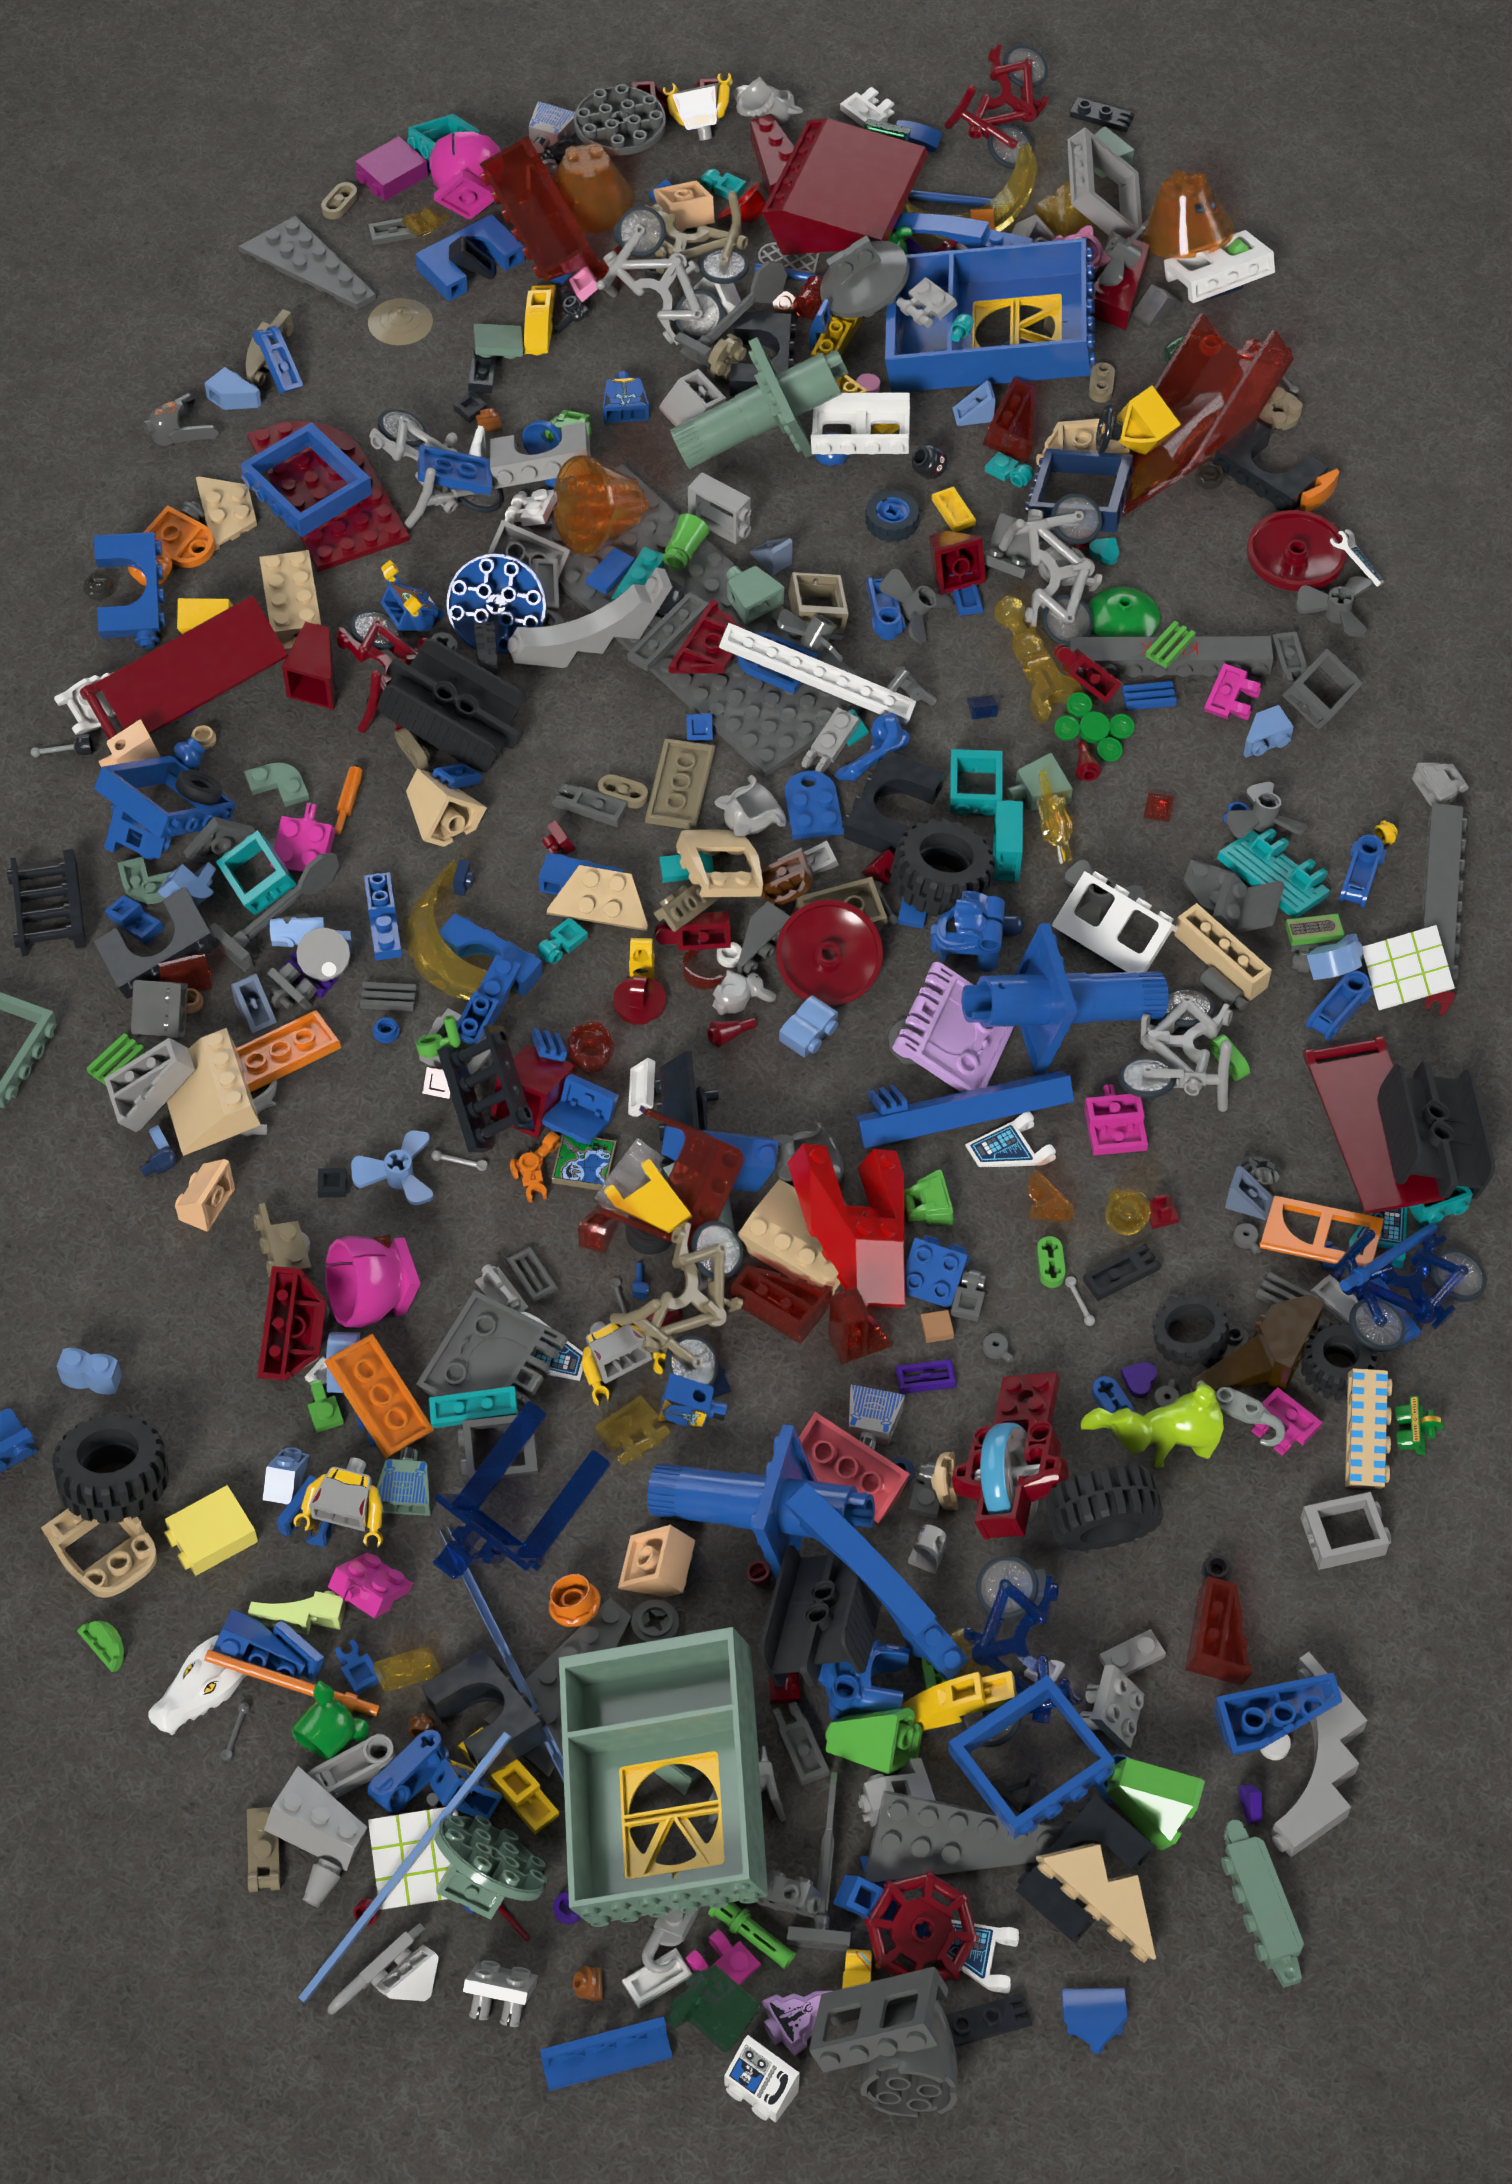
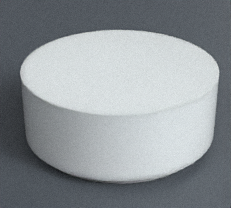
M731 942V948L717 949L718 962L724 967H736L742 947L735 942Z
M1285 1735L1267 1747L1260 1749V1751L1268 1759H1283L1289 1752L1291 1746L1290 1738L1288 1735Z

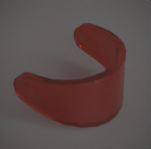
M690 950L685 953L682 959V970L684 979L688 984L702 990L713 989L721 985L726 977L725 974L714 978H705L694 974L687 967L688 962L699 954V950Z

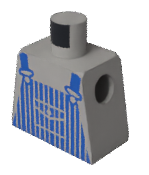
M538 101L529 124V142H532L533 150L537 153H543L546 147L549 148L558 142L562 136L566 135L570 139L576 132L574 126L575 112Z
M851 1384L849 1434L873 1450L876 1444L888 1446L903 1412L905 1395Z

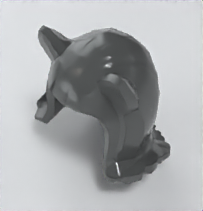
M820 1122L816 1123V1131H802L793 1136L780 1134L772 1137L773 1140L779 1141V1179L793 1181L787 1162L802 1144L827 1146L838 1184L841 1183L845 1170L839 1145L825 1131Z

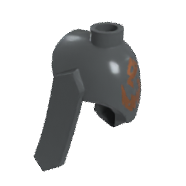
M188 393L174 401L160 404L152 410L148 419L142 422L145 432L148 435L151 434L153 441L160 446L192 440L215 439L219 434V430L213 425L180 428L179 415L185 414L188 403L194 405L196 400Z

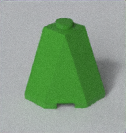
M910 1708L844 1716L831 1722L825 1735L827 1740L826 1752L890 1774L904 1767L910 1759L918 1758L923 1731L920 1725L914 1723L915 1714L913 1709Z
M1130 1758L1114 1764L1113 1774L1106 1778L1108 1781L1106 1794L1140 1832L1157 1847L1156 1849L1164 1850L1176 1844L1182 1834L1178 1828L1185 1823L1187 1817L1192 1819L1198 1809L1205 1781Z

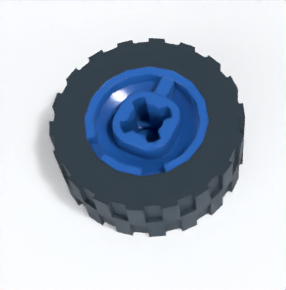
M899 490L882 491L877 495L875 494L871 500L869 499L866 506L865 524H867V529L871 532V535L876 536L882 541L900 542L903 539L906 540L918 529L919 505L909 494Z

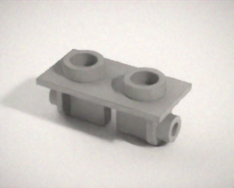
M487 1264L482 1268V1277L475 1280V1283L484 1295L518 1312H524L529 1309L528 1305L499 1267L496 1268Z

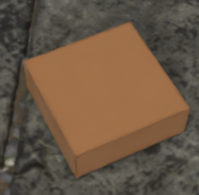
M948 1310L920 1315L926 1343L954 1339V1331Z

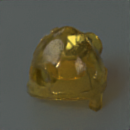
M1116 1187L1108 1194L1107 1198L1109 1200L1105 1210L1106 1223L1112 1231L1119 1235L1128 1236L1139 1232L1145 1227L1150 1219L1151 1209L1144 1193L1131 1189L1120 1190Z

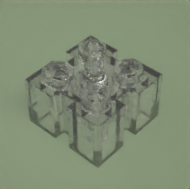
M637 1138L607 1177L594 1198L622 1217L625 1212L613 1206L604 1192L605 1188L614 1185L622 1198H627L651 1181L641 1167V1163L650 1159L658 1171L661 1172L663 1169L659 1165L664 1157Z

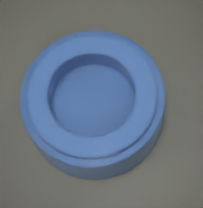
M158 1125L149 1129V1133L158 1150L165 1147L170 1148Z

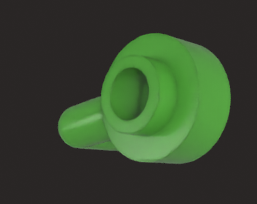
M453 1015L443 1018L448 1035L447 1038H442L440 1034H430L419 1038L415 1042L419 1055L425 1056V1058H433L438 1056L437 1050L444 1046L455 1048L460 1046L461 1041Z

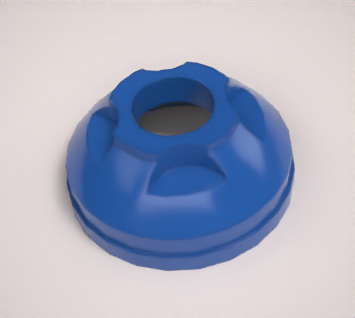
M536 420L530 423L522 434L523 445L529 455L550 451L558 446L562 440L561 431L554 424L546 420ZM544 430L552 432L555 438L554 441H550L545 437Z

